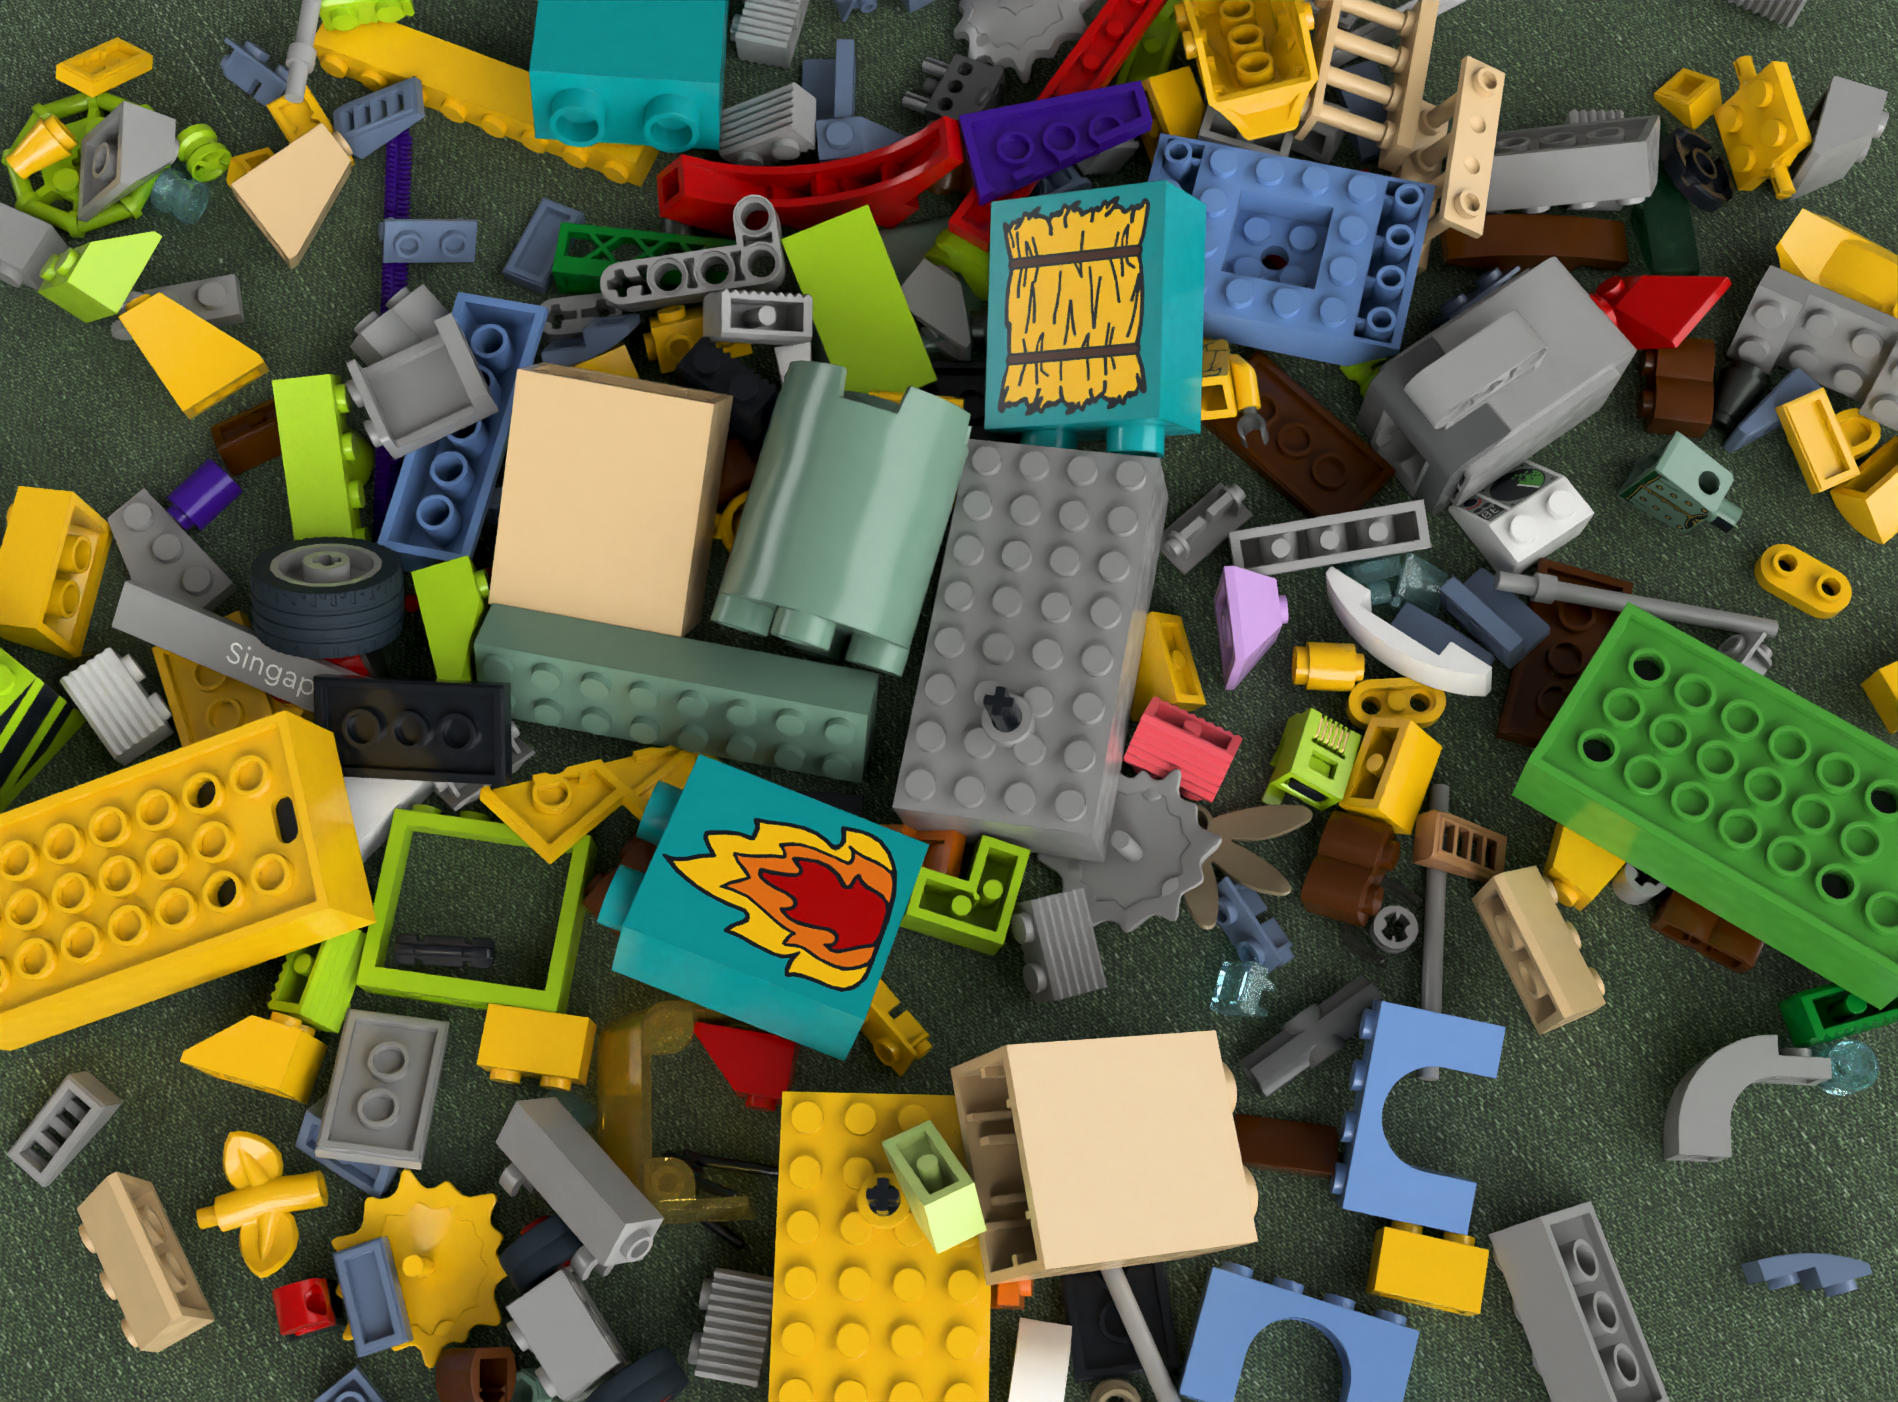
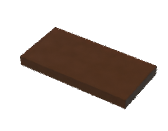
M1258 350L1247 362L1256 372L1261 408L1257 410V414L1261 415L1266 423L1269 433L1268 443L1264 445L1261 431L1253 430L1246 436L1248 448L1242 445L1237 430V423L1243 417L1241 412L1237 413V417L1201 420V423L1308 518L1361 510L1394 477L1396 471L1392 465Z
M1539 558L1534 570V574L1537 572L1557 576L1560 582L1632 594L1634 585L1632 582L1544 558ZM1528 596L1526 605L1550 626V634L1511 669L1495 737L1536 748L1621 612L1556 600L1552 604L1530 601Z

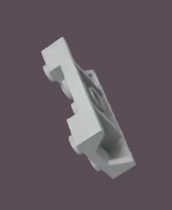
M1770 265L1753 295L1726 356L1734 360L1750 362L1768 375L1775 365L1789 371L1800 368L1816 383L1862 402L1863 405L1858 414L1898 431V319Z

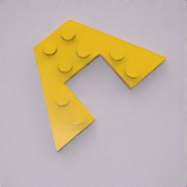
M672 745L664 748L649 747L633 751L631 757L606 763L602 759L566 767L559 774L539 773L532 775V780L505 787L491 790L490 786H484L480 789L479 800L550 865L621 805L626 807L641 821L647 803L659 780L684 789L700 753H691L684 749L679 750L680 748ZM701 754L721 762L716 756Z

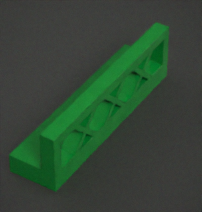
M561 222L552 273L559 293L573 295L602 293L600 289L602 273L609 265L619 262L611 252L622 244L637 246L642 254L633 259L636 260L659 256L669 248L690 252L737 245L736 240ZM571 238L590 240L597 248L584 258L568 256ZM678 270L666 272L660 281L661 290H675L682 281L681 272ZM708 270L706 280L710 284H719L727 278L728 273ZM628 278L623 279V287L616 289V291L622 297L627 296V288L637 285H634ZM648 284L642 285L649 294L652 293ZM703 302L684 304V306L701 307Z

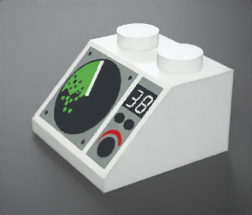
M1525 460L1458 507L1452 504L1448 508L1449 513L1496 572L1504 571L1515 574L1522 573L1537 563L1539 558L1548 556L1580 535L1594 515V511L1564 475L1529 460Z

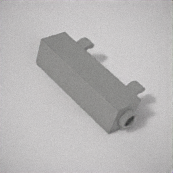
M556 1097L516 1101L495 1142L513 1162L503 1171L499 1184L510 1197L516 1196L522 1184L530 1194H535L538 1191L584 1245L573 1255L570 1267L581 1280H587L593 1268L604 1277L611 1272L615 1264L642 1260L650 1251L653 1245V1238L664 1217Z

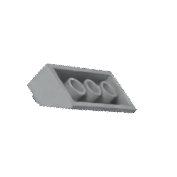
M1660 114L1497 132L1485 215L1503 214L1505 210L1522 209L1523 213L1536 214L1549 210L1551 206L1569 204L1570 209L1580 210L1594 207L1598 204V201L1616 200L1618 205H1633L1643 202L1645 197H1651L1658 180Z
M1591 1201L1488 1234L1493 1246L1494 1261L1499 1270L1503 1272L1512 1296L1514 1314L1523 1325L1532 1349L1534 1367L1543 1378L1551 1402H1670Z

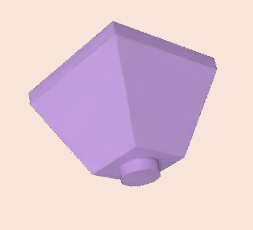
M1224 566L1214 597V607L1225 690H1234L1277 640L1282 624L1288 623L1289 614L1286 595H1278L1277 580L1275 578L1237 566Z

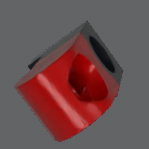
M312 1278L288 1284L271 1291L280 1334L289 1335L290 1342H298L346 1327L341 1298L336 1294L337 1280Z

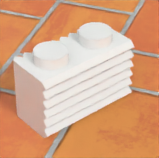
M110 647L104 649L102 653L97 654L93 659L88 660L84 665H80L77 670L71 671L69 675L62 677L60 683L111 756L126 766L175 732L167 721L172 717L168 705L157 692L149 696L140 681L146 678V675L136 660L129 653L122 657Z

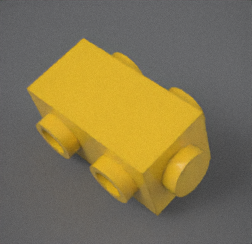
M672 305L659 309L657 311L658 316L649 318L652 332L643 334L649 361L658 359L661 373L674 371L682 358L703 337V306L685 310L684 305ZM715 342L717 348L723 347L724 353L730 352L731 358L753 354L751 344Z

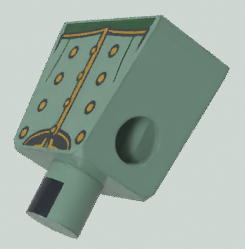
M1678 431L1637 459L1617 494V497L1680 532H1688L1706 520L1724 533H1727L1735 526L1743 513V509L1725 498L1734 481L1733 474Z

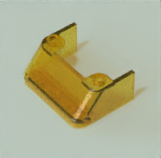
M689 1000L659 1002L618 1018L606 1025L600 1034L598 1042V1145L664 1217L661 1224L756 1220V1209L749 1196L696 1198L695 1176L691 1168L684 1161L675 1157L652 1158V1055L674 1054L683 1050L692 1040L695 1022L726 1027L752 1025Z

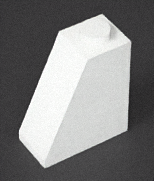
M344 777L363 863L388 838L394 809L411 810L412 805L421 804L435 789L430 781Z

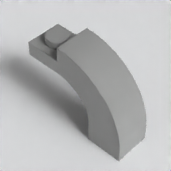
M1778 1035L1748 1037L1709 1054L1697 1062L1682 1077L1670 1098L1664 1121V1160L1716 1163L1732 1157L1730 1118L1733 1105L1739 1094L1749 1084L1755 1083L1815 1086L1832 1079L1831 1058L1812 1057L1811 1049L1784 1048L1778 1052Z

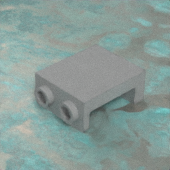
M452 313L434 320L439 334L365 368H362L355 359L346 363L353 378L345 382L348 391L357 407L365 406L370 419L363 422L367 434L376 448L384 446L394 460L499 412L468 341Z

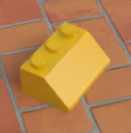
M18 486L14 503L9 506L7 511V528L0 547V637L62 658L80 661L113 538L112 530L109 523L73 491Z

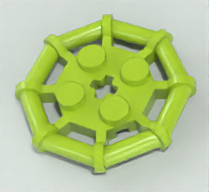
M81 92L41 105L39 102L31 107L32 115L10 149L3 150L1 158L2 164L8 169L17 199L15 209L69 232L72 238H84L86 232L131 217L137 220L143 215L141 209L164 173L171 170L172 164L167 165L154 178L88 222L78 220L79 164L81 162L82 139L104 119L105 111L111 113L123 101L138 105L109 92H104L93 98ZM138 105L140 107L156 112L150 105ZM88 110L87 118L65 125L79 143L71 149L73 155L40 170L45 185L37 191H33L30 178L28 177L24 180L9 165L6 157L15 150L40 117L46 120L53 114L58 119H62ZM57 199L62 202L65 199L73 204V210L68 213L50 204Z

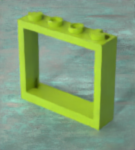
M414 804L411 810L395 808L373 903L377 923L368 926L356 985L369 994L487 1010L488 1004L491 1003L566 1014L586 912L582 905L587 897L584 895V890L592 880L598 850L591 835H585L565 852L572 853L545 991L384 968L413 831L531 848L505 823L489 821L490 817L482 813L461 811L459 817L441 815L440 809L423 804Z

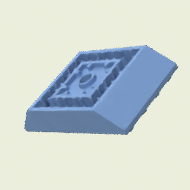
M1160 133L1148 182L1167 180L1206 204L1203 338L1213 340L1224 339L1228 343L1341 366H1350L1399 354L1436 185ZM1269 255H1277L1282 257L1287 265L1280 270H1270L1261 261Z

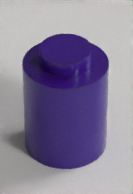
M207 458L166 497L172 504L166 511L186 531L193 525L202 531L239 497L243 491L224 470L210 458Z

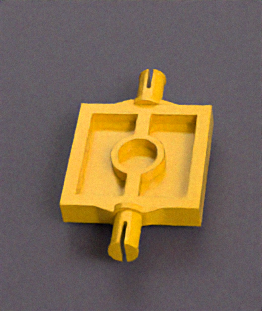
M1745 55L1733 62V67L1740 84L1739 89L1713 114L1738 191H1753L1766 179H1771L1776 199H1786L1796 193L1788 169L1797 154L1810 145L1813 140L1787 62L1772 61L1757 74L1752 56Z

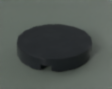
M1681 127L1662 139L1659 147L1663 165L1676 188L1688 201L1699 209L1711 213L1719 210L1732 199L1734 194L1732 176L1724 160H1721L1719 157L1714 161L1708 153L1712 146L1706 138L1694 130Z

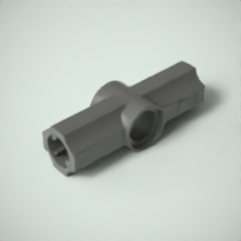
M1363 975L1351 980L1320 1005L1314 1003L1301 1011L1280 1028L1281 1032L1243 1058L1238 1064L1243 1071L1244 1077L1263 1099L1273 1095L1294 1080L1307 1068L1310 1071L1345 1047L1347 1045L1345 1041L1359 1032L1364 1009H1372L1373 1000L1383 1001V996L1374 984L1369 982Z

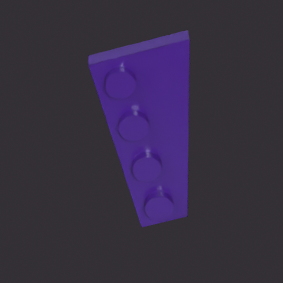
M1140 80L959 115L958 121L979 206L1149 132L1151 131L1153 120Z

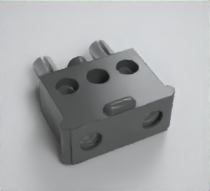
M957 53L950 64L926 57L922 64V71L942 79L939 82L926 78L922 91L931 95L930 99L908 91L903 96L902 105L925 114L927 124L930 120H938L942 116L959 120V115L997 108L1006 92L1003 66L997 65L993 67Z

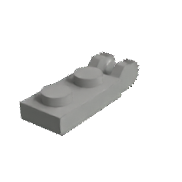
M235 274L143 290L144 293L130 291L117 314L122 315L127 312L125 307L133 299L143 294H150L152 297L160 292L215 327L239 324L244 321L240 282ZM121 320L112 322V337L125 341L133 339Z

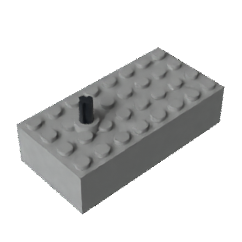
M969 439L967 445L969 452L958 487L892 808L904 825L916 831L955 830L967 836L966 843L977 844L981 836L986 835L1029 849L1032 853L1104 863L1144 642L1146 619L1150 608L1169 501L1160 458Z

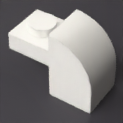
M1020 1317L1007 1402H1064L1072 1326Z

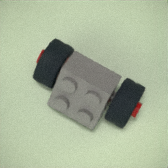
M557 1213L551 1217L547 1215L542 1216L521 1230V1236L511 1243L499 1256L501 1267L510 1277L516 1291L521 1295L520 1298L506 1306V1309L513 1318L512 1321L507 1323V1328L523 1352L529 1349L535 1354L541 1364L535 1370V1374L551 1398L557 1395L563 1401L581 1402L585 1398H587L586 1402H670L689 1384L686 1374L677 1364L674 1355L666 1346L659 1347L634 1362L630 1360L579 1276L572 1274L573 1269L570 1267L571 1259L584 1244Z

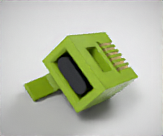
M1309 708L1301 714L1296 713L1288 718L1278 749L1270 762V765L1274 766L1275 769L1260 802L1265 805H1280L1287 792L1316 809L1324 811L1342 801L1362 735L1353 730L1347 731V727L1342 729V724L1337 726V721L1332 723L1333 719L1327 720L1328 716L1322 717V713L1313 708Z

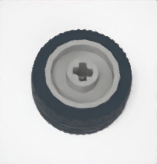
M346 537L305 538L282 543L267 549L257 556L252 563L250 594L255 632L262 644L264 643L266 647H270V649L276 650V652L311 659L352 657L385 647L387 644L395 641L403 630L405 596L401 562L398 555L384 545L364 539Z

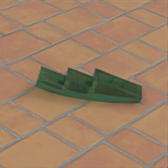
M1660 118L1659 146L1662 139L1669 134L1663 118ZM1659 147L1657 184L1651 197H1645L1643 202L1633 204L1630 222L1651 276H1699L1700 264L1688 200L1676 188L1667 174L1661 160Z

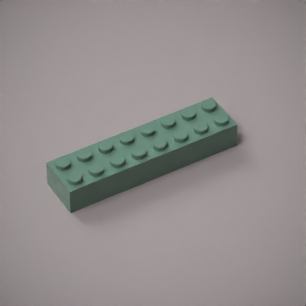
M492 603L474 641L477 681L511 683V719L625 739L643 744L662 747L672 745L680 748L679 750L684 749L691 753H700L739 762L808 773L836 780L856 783L863 782L874 740L879 673Z

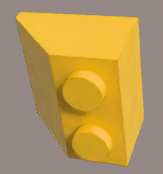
M272 1012L269 1020L251 1015L183 1051L180 1062L218 1079L307 1104L328 1045L314 1038L316 1029L303 1025L301 1020L282 1013Z

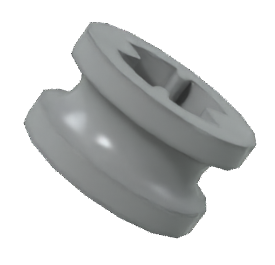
M1391 905L1383 908L1373 918L1369 927V936L1372 943L1378 950L1387 954H1398L1405 951L1415 941L1418 934V923L1415 916L1402 906ZM1392 918V924L1399 920L1404 925L1405 929L1400 934L1403 941L1395 942V936L1388 940L1383 935L1382 931L1387 926L1385 919Z

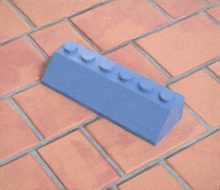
M458 292L451 313L468 341L499 412L405 455L377 542L379 545L390 548L391 551L398 555L402 571L412 572L469 555L471 560L473 559L508 446L517 369L533 365L549 313L547 307Z

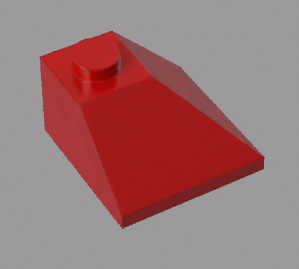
M1614 276L1601 283L1596 289V294L1604 298L1611 305L1616 315L1618 329L1637 350L1677 348L1732 283L1728 277Z

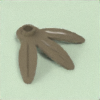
M1197 805L1199 825L1205 830L1220 835L1222 838L1219 848L1202 865L1203 883L1183 894L1188 912L1200 928L1207 930L1214 928L1218 918V887L1211 864H1214L1220 871L1238 884L1251 890L1276 896H1285L1291 892L1292 888L1288 880L1275 867L1232 841L1252 842L1267 840L1292 832L1312 819L1313 813L1309 808L1302 805H1267L1233 811L1213 818L1207 809Z

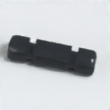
M399 934L395 939L393 953L395 962L402 965H417V960H422L423 966L465 967V962L471 963V968L488 969L494 964L496 945L493 939L473 937L472 942H467V937L425 935L424 940H419L418 934Z

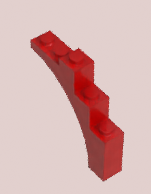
M942 116L921 131L889 146L853 157L815 164L745 166L713 162L681 154L656 175L659 216L736 239L733 222L734 208L743 197L752 194L761 195L771 202L782 225L802 231L867 204L876 225L889 229L894 228L919 210L918 195L964 162L959 121ZM760 210L752 212L746 219V228L754 231L762 229L768 222L769 214Z

